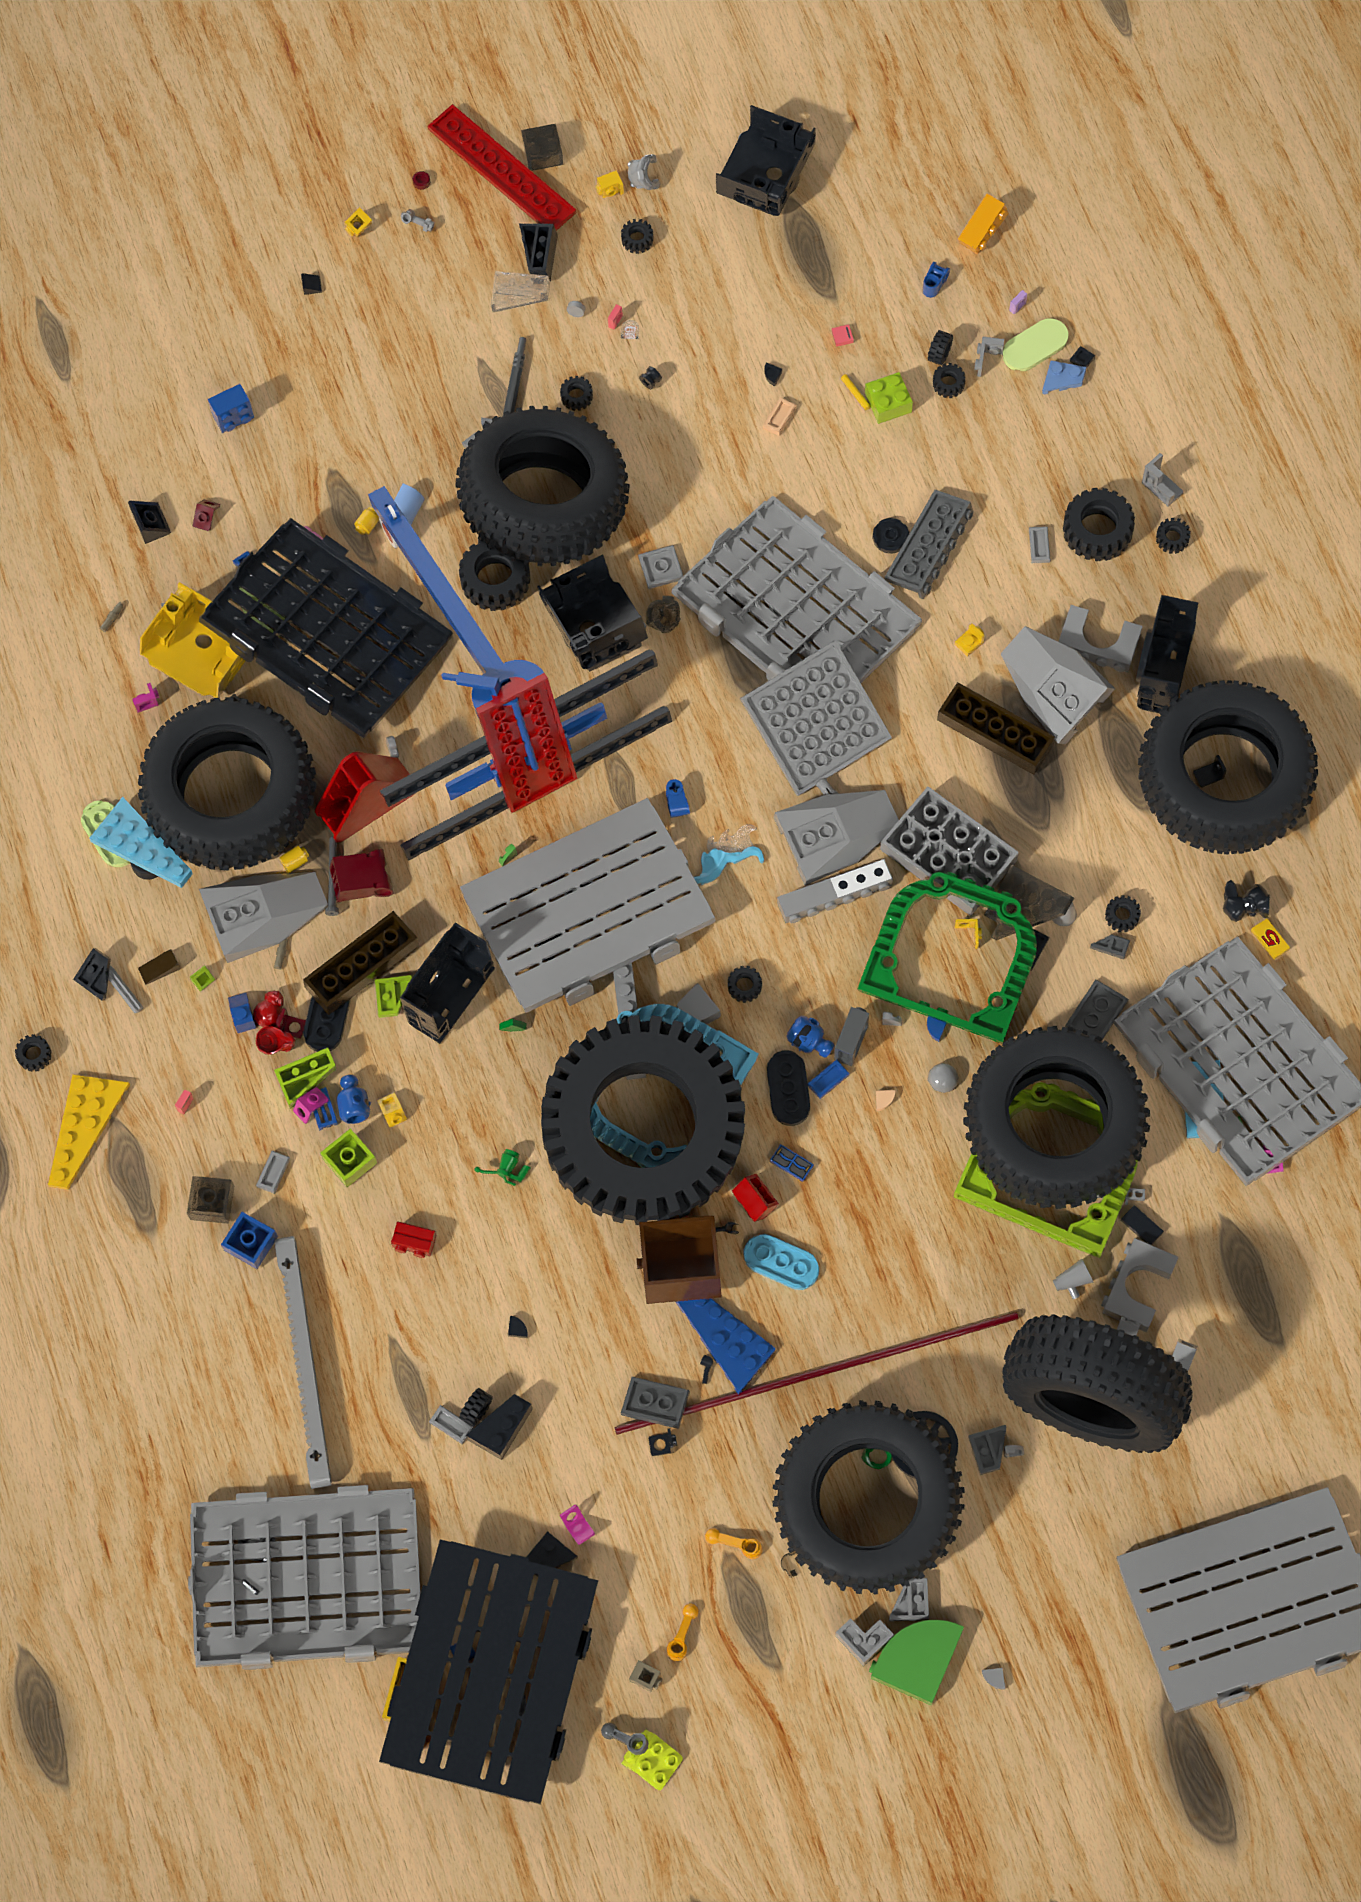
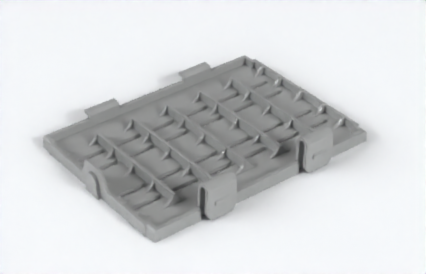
M774 496L764 501L734 530L729 527L714 541L711 551L689 570L671 591L675 597L698 615L699 622L710 633L717 637L720 635V631H722L723 637L766 673L768 681L800 662L802 659L796 655L797 653L806 658L818 651L809 643L810 641L821 649L836 640L859 682L862 683L922 624V619L891 594L895 589L875 571L869 576L823 537L826 530L807 515L801 519ZM753 527H756L770 540L767 541L765 538H763L759 533H757L753 529ZM740 539H744L754 549H756L757 552L755 553L753 550H751ZM773 545L779 546L783 551H785L789 556H791L794 559V561L792 562ZM764 556L766 559H768L772 564H774V565H775L778 569H780L782 572L779 573L778 571H776L772 566H770V565H769L766 561H764L761 557ZM715 562H718L719 564H721V565H722L725 569H727L732 575L729 576V575H728L726 572H724L719 566H717V565L715 564ZM798 565H801L802 567H804L808 572H810V573H811L814 577H816L819 581L816 582V581H815L813 578H811L807 573H805L801 568H799ZM702 574H706L709 578H711V579H712L715 583H717L720 587L717 588V587H716L715 585H713L709 580H707ZM785 577H789L790 579H792L797 585H799L803 590H805L806 593L804 594L803 592H801ZM736 580H740V581H741L744 585H746L751 591H753V592L756 594V596L754 597V596H753L751 593H749L745 588H743L738 582H736ZM825 585L826 587H828L832 592H834L838 597H840L843 600V602L841 603L822 586ZM726 591L728 594H730V595H731L734 599H736L741 605H743L744 608L742 609L741 607H739L735 602H733V601H732L728 596H726L723 592ZM810 597H813L815 600H817L831 613L828 614L827 612H825L821 607H819L815 602H813L810 599ZM760 601H765L782 616L778 617ZM847 606L852 607L856 612H858V613H859L862 617H864L868 622L865 623V622H864L862 619H860L856 614H854L850 609H848ZM748 612H751L753 615H755L769 628L765 629L760 623H758L754 618H752L748 614ZM834 618H838L840 621H842L846 626H848V627H849L852 631H854L856 634L853 635L852 633H850L846 628H844V627H843L840 623H838ZM785 621L791 623L806 637L803 638L802 636H800L795 630H793L789 625H787ZM874 626L875 628H877L881 633H883L887 638H889L891 642H888L871 627ZM772 633H776V634H777L779 637H781L785 642H787L793 649L790 650L786 645H784L780 640H778ZM859 638H862L879 653H874Z
M648 798L460 886L466 904L525 1013L563 995L569 1006L594 995L593 985L590 983V980L592 982L648 954H651L654 963L657 965L680 953V945L676 938L679 940L715 922V916L711 911V907L688 868L686 857L681 849H677ZM655 831L657 832L656 834H654V835H652V836H650V837H648V838H646V839H643V840H641V841H639V842H637V843H633L634 841H636V840H638V839H640V838H642V837H644V836H646V835H648V834H650V833H652V832H655ZM627 844L630 845L625 849H622L606 858H603L604 855L614 850H617ZM662 846H665L664 849H662V850H660V851H658V852H656V853H654V854H652V855H649V856H647V857H645V858H642V856H644V855H646V854H648V853H650V852H652V851H654V850H656V849H658V848H660V847H662ZM599 859V861H597V862H595V863H593V864H591V865H589V866H587V867H585V868H583V869H580V870H578V871H576V872H572L573 870H575V869H577V868H579V867H581V866H583V865H585V864H587V863H589V862H591V861H593V860ZM635 859H638L637 862L631 865H628L614 873L611 872L612 870L620 866H623ZM568 873V876L545 887H541V885ZM607 873V876L589 885L580 887L581 885ZM682 876L681 879L659 888L660 885ZM574 888L577 889L576 891L568 895H565L553 902H549L551 899L560 896ZM532 889H538L522 898L510 902L511 899H514ZM652 889L655 890V891L652 892V893H649V894H647V895H645V896H643V897H641V898H639V899H637V900H635V901H633V902H631V903H628L629 900H631V899H633V898H635V897H637V896H639V895H641V894H643V893H645V892H648V891H650V890H652ZM687 891H690V892H691V893H689V894H687V895H685V896H683V897H681V898H679V899H677V900H675V901H673V902H671V903H667V901H669V900H671V899H673V898H675V897H677V896H679V895H681V894H683V893H685V892H687ZM503 903H507V905L500 907L486 915L483 914L484 912L493 909ZM543 903L546 904V905H544V906H542V907H540V908H538V909H536V910H534V911H532V912H530V913H528V914H526V915H523V916H521V917H518V915H520V914H522V913H524V912H526V911H528V910H530V909H532V908H534V907H536V906H539V905H541V904H543ZM620 904H624V906L597 918V915L602 914ZM660 904H663L662 907L639 918H636L637 915L642 914ZM511 918H515V920L492 930V927L497 926ZM591 918L593 919V921L585 925H582L570 932H565L566 930L578 924H581ZM632 919L631 922L605 933L606 930ZM562 933V936H559L539 947H534L535 945L555 935ZM601 934L600 937H597L577 948H574L575 945L593 936ZM528 948H531L530 951L511 960H508L509 957L514 956ZM570 948V951L543 963V960ZM539 963V966L518 976L516 975V973Z
M1236 937L1230 942L1227 941L1192 966L1184 965L1172 972L1160 988L1115 1019L1114 1025L1137 1052L1136 1058L1146 1073L1154 1079L1158 1072L1161 1083L1196 1124V1132L1202 1142L1212 1153L1217 1151L1218 1146L1220 1149L1219 1154L1244 1185L1248 1186L1360 1109L1361 1083L1344 1064L1348 1057L1330 1036L1324 1040L1282 990L1287 984L1268 963L1263 967L1239 937ZM1213 966L1227 984L1224 985L1210 967ZM1195 977H1199L1212 994L1208 995ZM1229 989H1233L1234 992L1239 996V998L1244 1002V1004L1249 1008L1247 1011L1232 995ZM1164 998H1168L1180 1012V1016L1173 1011ZM1214 999L1219 1001L1234 1020L1230 1021L1214 1002ZM1150 1008H1152L1156 1012V1014L1161 1018V1020L1165 1023L1164 1027L1149 1011ZM1251 1015H1254L1271 1036H1266L1252 1019ZM1183 1020H1186L1190 1024L1194 1031L1203 1040L1202 1042H1199L1196 1039L1192 1032L1183 1023ZM1236 1025H1238L1244 1031L1248 1038L1253 1042L1255 1047H1251V1045L1237 1030V1028L1235 1027ZM1167 1031H1171L1187 1050L1186 1053L1181 1050ZM1273 1041H1276V1042L1278 1043V1045L1283 1049V1051H1284V1052L1288 1055V1057L1293 1061L1292 1063H1289V1062L1286 1060V1058L1281 1054V1052H1280V1051L1276 1048V1046L1272 1043ZM1207 1046L1217 1059L1220 1060L1224 1066L1223 1069L1219 1067L1204 1047ZM1257 1052H1261L1263 1054V1056L1277 1071L1276 1074H1274L1270 1070V1068L1265 1064V1062L1261 1059ZM1189 1057H1192L1209 1077L1207 1080L1190 1061ZM1295 1067H1297L1308 1079V1081L1313 1085V1087L1315 1088L1314 1090H1311V1088L1296 1072V1070L1294 1069ZM1226 1073L1231 1074V1076L1236 1080L1240 1087L1245 1091L1246 1095H1242V1093L1233 1084V1082L1229 1079ZM1279 1078H1282L1287 1083V1085L1292 1089V1091L1297 1095V1097L1299 1098L1298 1101L1294 1099L1290 1092L1280 1082ZM1210 1084H1215L1229 1101L1230 1106L1226 1105ZM1317 1094H1320L1323 1097V1099L1333 1109L1335 1114L1330 1113L1326 1106L1317 1097ZM1249 1099H1251V1100L1254 1102V1104L1259 1108V1110H1260V1111L1264 1114V1116L1268 1119L1267 1122H1265V1121L1261 1118V1116L1256 1112V1110H1255V1109L1252 1107V1105L1248 1102ZM1301 1105L1306 1106V1108L1320 1123L1319 1125H1316L1314 1123V1121L1304 1111ZM1233 1110H1236L1242 1119L1251 1128V1130L1253 1131L1252 1133L1248 1132V1130L1232 1112ZM1271 1126H1273L1278 1131V1133L1282 1136V1138L1287 1142L1289 1146H1284V1144L1279 1140L1275 1133L1270 1129ZM1255 1137H1258L1265 1147L1271 1151L1273 1157H1269L1254 1139Z
M368 1485L338 1487V1493L274 1498H267V1492L236 1494V1500L191 1503L192 1566L190 1576H188V1588L193 1601L196 1668L242 1665L244 1670L269 1669L273 1667L270 1659H274V1662L343 1658L344 1654L345 1662L358 1663L375 1661L376 1656L374 1652H377V1655L409 1653L419 1617L415 1615L420 1597L417 1514L413 1488L368 1491ZM393 1529H407V1530H408L406 1533H396V1534H380V1533H379L381 1530H393ZM376 1531L375 1535L343 1536L344 1533ZM339 1533V1537L336 1538H306L308 1535ZM303 1536L302 1540L270 1541V1538ZM266 1538V1542L233 1543L234 1540ZM229 1541L228 1545L202 1546L203 1542ZM382 1550H409L407 1553L382 1555L380 1553ZM377 1552L376 1555L344 1557L345 1553ZM340 1554L339 1558L307 1559L309 1555ZM303 1556V1560L271 1562V1558ZM267 1558L265 1563L234 1564L235 1560ZM230 1561L229 1565L202 1566L204 1562ZM243 1579L247 1580L260 1593L255 1595L242 1583ZM410 1589V1593L407 1594H382L383 1591ZM379 1592L377 1596L348 1598L345 1596L347 1593ZM342 1594L341 1598L309 1600V1596ZM305 1597L303 1601L272 1602L273 1598ZM268 1599V1603L235 1604L236 1601ZM231 1601L230 1606H203L204 1603ZM411 1610L410 1614L383 1615L384 1611ZM349 1613H380L379 1616L355 1618L346 1617V1615ZM343 1615L340 1619L310 1620L311 1616ZM306 1617L305 1621L273 1623L275 1618ZM269 1619L267 1624L236 1625L237 1621ZM232 1622L231 1626L204 1627L205 1623Z
M1328 1487L1284 1502H1276L1255 1509L1251 1513L1190 1533L1185 1532L1158 1541L1156 1544L1117 1556L1116 1558L1120 1567V1574L1174 1713L1217 1700L1219 1708L1222 1709L1248 1700L1250 1693L1245 1691L1247 1686L1250 1689L1310 1668H1314L1315 1674L1318 1677L1345 1668L1348 1662L1347 1659H1342L1344 1654L1347 1657L1361 1652V1608L1345 1614L1339 1613L1340 1610L1361 1604L1360 1553L1356 1554ZM1330 1527L1335 1528L1334 1531L1313 1538L1308 1537L1309 1534ZM1299 1537H1303L1304 1541H1300L1279 1549H1274L1275 1545ZM1337 1546L1343 1547L1341 1550L1320 1557L1316 1556V1553ZM1266 1548L1269 1549L1267 1553L1243 1561L1239 1560V1557ZM1307 1556L1311 1557V1560L1287 1568L1281 1567L1283 1564ZM1230 1560L1235 1562L1234 1564L1209 1572L1204 1571L1205 1568ZM1276 1567L1277 1569L1275 1572L1250 1580L1246 1578L1249 1575ZM1196 1571L1200 1573V1575L1173 1584L1169 1582L1172 1579ZM1240 1578L1242 1580L1241 1583L1217 1591H1212L1213 1587ZM1165 1583L1164 1587L1143 1594L1139 1592L1142 1589ZM1353 1584L1358 1585L1357 1588L1336 1595L1331 1594L1332 1591ZM1204 1590L1208 1593L1181 1603L1177 1602L1179 1598ZM1323 1594L1327 1596V1598L1300 1607L1296 1605L1298 1602ZM1170 1601L1173 1604L1172 1606L1162 1608L1150 1613L1147 1612V1609ZM1289 1605L1292 1607L1291 1610L1267 1618H1262L1261 1616ZM1331 1613L1335 1616L1308 1626L1304 1625V1622ZM1253 1617L1257 1618V1621L1251 1622L1230 1630L1226 1628L1229 1625ZM1295 1625H1299L1300 1627L1299 1629L1272 1638L1269 1636V1634ZM1222 1629L1221 1633L1197 1641L1191 1640L1193 1637ZM1264 1636L1265 1640L1239 1649L1234 1648L1237 1644ZM1186 1640L1188 1643L1167 1651L1161 1650L1162 1647ZM1225 1648L1230 1650V1652L1203 1661L1199 1660L1201 1656ZM1194 1659V1664L1172 1671L1169 1670L1171 1666Z

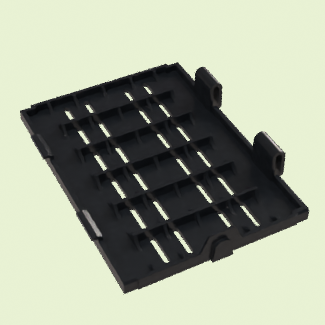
M290 518L279 527L256 554L251 552L241 561L234 578L205 608V612L199 617V622L230 643L231 650L245 661L252 662L255 657L256 663L305 697L306 703L317 712L326 716L330 710L331 716L362 738H365L443 650L447 642L452 638L453 632L421 610L420 607L423 602L402 587L397 592L347 558L346 554L349 550L328 535L322 540ZM273 551L279 552L281 555L290 560L292 564L288 563L286 560L278 556ZM262 563H265L268 566H270L272 569L280 573L281 576L279 577L277 574H275L270 569L265 567ZM296 567H300V568L303 569L305 572H307L308 574H310L311 576H313L315 579H317L319 582H318V583L315 582L313 579H311L310 577H308L307 575H305L303 572H301L300 570H298ZM285 579H288L289 581L297 585L299 588L307 592V596L298 589H296L294 586L289 584L287 581H285ZM323 586H327V587L330 588L332 591H334L335 593H337L338 595H340L342 598H344L346 601H345V602L342 601V600L339 599L337 596H335L334 594H332L330 591H328L327 589H325ZM239 588H243L259 600H254L249 595L241 591ZM312 598H315L335 613L332 614L331 612L323 608L321 605L316 603L314 600H312ZM231 600L232 602H234L235 604H237L239 607H241L242 609H244L245 611H247V613H246V614L243 613L241 610H239L238 608H236L234 605H232V604L229 603L228 601ZM263 604H266L271 609L276 611L278 614L283 616L285 620H282L280 617H278L273 612L268 610L266 607L263 606ZM351 604L354 605V606L357 607L359 610H361L362 612H364L366 615H368L369 617H371L373 620H372V621L369 620V619L366 618L364 615H362L361 613H359L357 610H355L354 608H352L350 605H351ZM251 617H255L256 619L264 623L266 626L271 628L274 632H270L265 627L260 625L258 622L253 620ZM339 617H342L343 619H345L346 621H348L350 624H352L353 626H355L356 628H358V629H359L360 631H362V632H361V633L357 632L355 629H353L352 627H350L348 624H346L345 622H343L342 620H340ZM289 623H293L295 626H297L298 628H300L302 631H304L305 633H307L308 635H310V636L312 637V639H309L307 636H305L304 634H302L301 632H299L297 629H295L294 627H292ZM377 623L381 624L383 627H385L386 629H388L389 631H391L393 634H395L396 636H398L400 639L398 640V639H396L395 637H393L391 634H389L388 632H386L385 630H383L381 627H379V626L377 625ZM278 636H282L283 638H285L286 640H288L290 643H292L293 645H295L297 648H299L301 651H300V652L297 651V650L294 649L292 646H290L289 644H287L286 642H284L282 639H280ZM365 636H369L389 651H384ZM316 642H319L325 647H327L329 650L338 655L339 658L333 656L331 653H329L321 646H319ZM404 642L408 643L410 646L418 650L424 656L422 657L419 654H417L415 651L406 646ZM305 655H309L310 657H312L314 660H316L321 665L326 667L328 671H325L316 663L308 659ZM392 655H396V656L399 657L401 660H403L404 662H406L407 664H409L411 667H413V669L408 668L406 665H404L403 663H401L399 660H397L396 658H394ZM343 661H346L349 664H351L353 667H355L360 672L365 674L366 677L364 678L362 675H360L355 670L350 668L348 665L343 663ZM332 674H336L338 677H340L341 679H343L345 682H347L348 684H350L351 686H353V687L355 688V690H352L351 688H349L347 685H345L344 683H342L340 680H338L337 678H335L334 676H332ZM370 680L375 681L377 684L385 688L387 691L391 693V695L381 690L379 687L370 682ZM359 693L364 694L369 699L377 703L380 707H376L371 702L366 700L364 697L359 695Z
M440 1539L427 1586L423 1585L415 1615L419 1617L400 1686L395 1685L387 1716L391 1717L379 1763L522 1802L541 1805L552 1760L559 1761L563 1750L566 1729L560 1732L557 1731V1727H561L578 1659L585 1660L589 1649L593 1628H589L588 1632L584 1631L583 1627L588 1624L599 1580L530 1562L527 1557L515 1554L507 1556ZM479 1559L473 1585L469 1586L468 1581L474 1560ZM495 1564H498L499 1568L493 1590L489 1591L488 1586ZM538 1574L539 1577L533 1599L528 1601L533 1576ZM557 1579L558 1585L552 1606L549 1607L547 1604L553 1581ZM468 1590L471 1593L462 1622H459L458 1618L465 1592ZM486 1595L491 1596L483 1626L479 1627L478 1623ZM525 1606H529L530 1611L524 1634L520 1638L518 1633ZM545 1611H548L550 1616L543 1642L539 1643L538 1638ZM458 1626L461 1627L454 1656L449 1658L448 1655L455 1629ZM476 1631L481 1632L474 1661L469 1663L468 1660ZM519 1642L521 1645L513 1673L509 1674L508 1671L515 1644ZM539 1647L541 1650L534 1677L529 1679L528 1676L535 1649ZM446 1663H451L444 1693L440 1695L438 1692ZM466 1668H470L471 1672L464 1698L459 1700L458 1697ZM509 1678L511 1683L504 1709L501 1711L499 1710V1705L506 1679ZM528 1683L531 1684L524 1714L520 1716L519 1710L525 1687ZM437 1699H440L441 1704L434 1730L430 1732L428 1729ZM459 1704L461 1705V1709L457 1720L454 1735L450 1737L449 1731L451 1723L453 1720L456 1705ZM501 1715L494 1746L489 1747L496 1716ZM517 1720H520L522 1722L514 1752L511 1753L509 1748ZM431 1736L425 1762L420 1763L426 1737ZM450 1741L452 1743L444 1769H441L440 1764L446 1742ZM487 1752H492L486 1777L481 1779L480 1776ZM507 1757H511L512 1761L507 1780L502 1785L501 1779Z

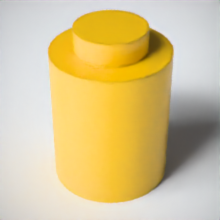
M296 846L280 856L279 860L285 870L290 873L308 862L307 857H309V854L304 847Z

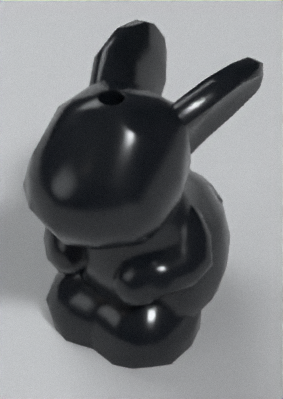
M1230 880L1226 883L1223 911L1230 920L1240 921L1246 913L1251 917H1255L1256 913H1260L1263 918H1268L1270 894L1267 893L1261 884H1255L1240 897L1238 896L1237 886L1234 881Z

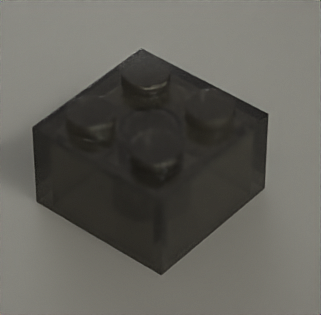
M556 124L521 130L528 169L534 171L563 165V155Z
M192 1176L187 1208L189 1219L229 1224L235 1187L232 1180Z

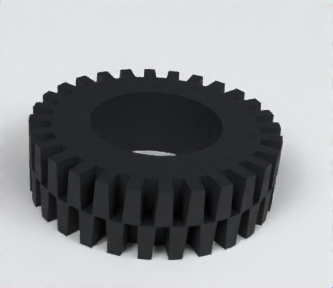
M633 1015L628 1017L626 1023L618 1024L617 1019L607 1021L605 1028L600 1031L594 1027L586 1032V1037L583 1041L579 1042L576 1039L569 1046L568 1054L565 1057L560 1056L555 1064L554 1074L552 1076L549 1075L546 1083V1093L542 1099L541 1127L543 1145L548 1155L552 1171H556L559 1183L565 1190L568 1188L573 1193L574 1199L579 1204L586 1203L591 1206L592 1212L599 1216H602L603 1213L612 1216L614 1222L623 1223L626 1219L634 1220L635 1225H639V1222L669 1220L670 1217L676 1215L682 1218L688 1215L695 1206L702 1207L706 1204L710 1196L722 1188L728 1174H731L735 1166L745 1130V1101L741 1099L742 1088L739 1079H734L733 1067L729 1060L723 1061L720 1057V1049L714 1043L710 1046L706 1044L703 1040V1034L694 1029L692 1034L685 1031L682 1022L674 1020L672 1025L662 1023L661 1016L652 1015L650 1021H640L639 1015ZM634 1074L655 1075L670 1081L684 1093L694 1113L695 1131L687 1147L676 1158L660 1166L637 1168L614 1160L600 1147L591 1129V1112L603 1090L620 1078Z

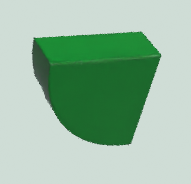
M510 1019L501 1022L499 1030L508 1032L527 1030V1023Z

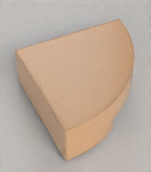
M895 1090L876 1091V1111L886 1109L893 1102Z

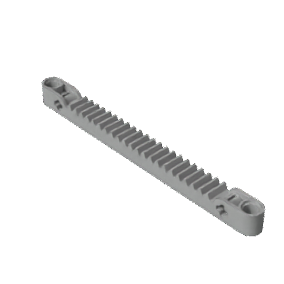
M295 1236L275 1239V1249L278 1267L282 1275L285 1276L283 1282L285 1284L284 1290L288 1306V1319L291 1323L289 1327L293 1338L291 1341L294 1345L292 1348L295 1353L297 1381L300 1384L298 1388L301 1392L299 1396L302 1399L300 1403L303 1409L301 1410L304 1414L303 1420L306 1423L304 1424L307 1437L306 1443L310 1447L306 1453L310 1486L311 1489L330 1486L332 1481ZM288 1263L292 1264L290 1265V1269L286 1268L288 1266ZM316 1454L320 1455L319 1461L314 1460Z

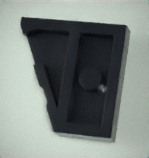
M93 948L73 980L101 1001L105 1000L111 959L97 948Z
M548 1531L526 1556L530 1562L558 1568L578 1558L575 1553Z

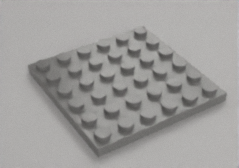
M836 640L740 698L796 796L809 790L820 780L830 777L892 738Z

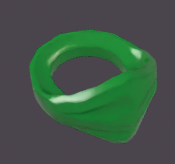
M864 1449L861 1456L862 1461L873 1469H882L891 1462V1453L884 1451L887 1456L886 1461L882 1464H876L870 1461L869 1453L875 1449Z

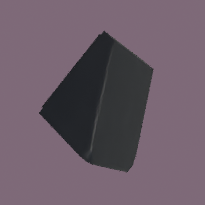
M301 274L304 295L322 293L320 276Z

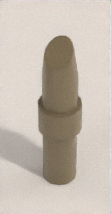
M121 601L110 611L106 620L101 625L100 630L103 632L108 630L123 609Z
M287 938L277 948L275 969L281 970L287 951Z

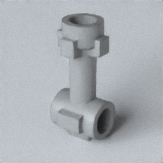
M411 209L401 214L403 223L413 222L423 227L425 232L433 230L435 222L431 221V218L424 220L417 217Z

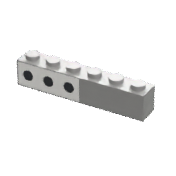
M885 859L781 895L777 897V904L785 924L789 922L796 923L801 918L806 916L813 917L822 910L826 909L829 911L836 908L839 904H849L856 898H866L878 890L885 891L892 886L893 878Z

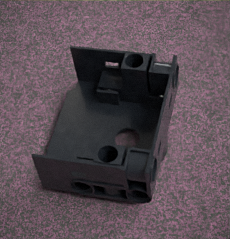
M751 105L750 127L748 131L741 133L721 174L716 173V193L770 215L779 216L789 195L799 184L800 173L815 145L816 128L813 127L812 131L803 129V123ZM770 168H778L781 170L782 176L777 180H772L767 177L766 173Z
M603 554L551 579V585L544 589H541L540 585L537 586L541 600L561 632L565 644L571 649L583 669H590L648 639L646 625L642 620V616L637 612L621 584L614 582L610 577ZM593 622L595 625L586 629L585 633L580 631V626L583 623Z
M1161 595L1153 629L1148 628L1140 657L1136 681L1140 682L1137 695L1138 708L1159 713L1165 705L1170 706L1169 703L1175 696L1179 697L1196 627L1198 602ZM1172 651L1177 652L1176 660L1170 659Z
M455 922L450 930L440 939L400 997L408 1023L439 1044L447 1036L495 969L492 966L494 962L485 940ZM437 972L434 980L430 983L433 975ZM467 979L471 980L467 988L462 986ZM445 1009L450 1011L446 1017L441 1015Z

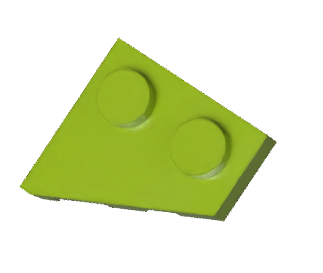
M412 975L375 979L379 1018L399 1015L402 1007L400 997L406 990Z

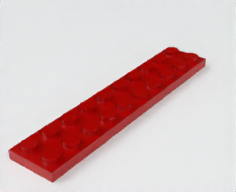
M453 104L427 126L432 134L537 224H554L557 231L577 213L571 204Z

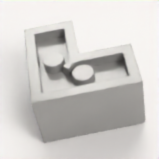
M1159 453L1145 466L1142 484L1164 504L1169 506L1183 494V490L1160 470L1163 455Z
M850 1618L836 1631L835 1636L864 1667L886 1646L894 1634L881 1620L864 1633Z

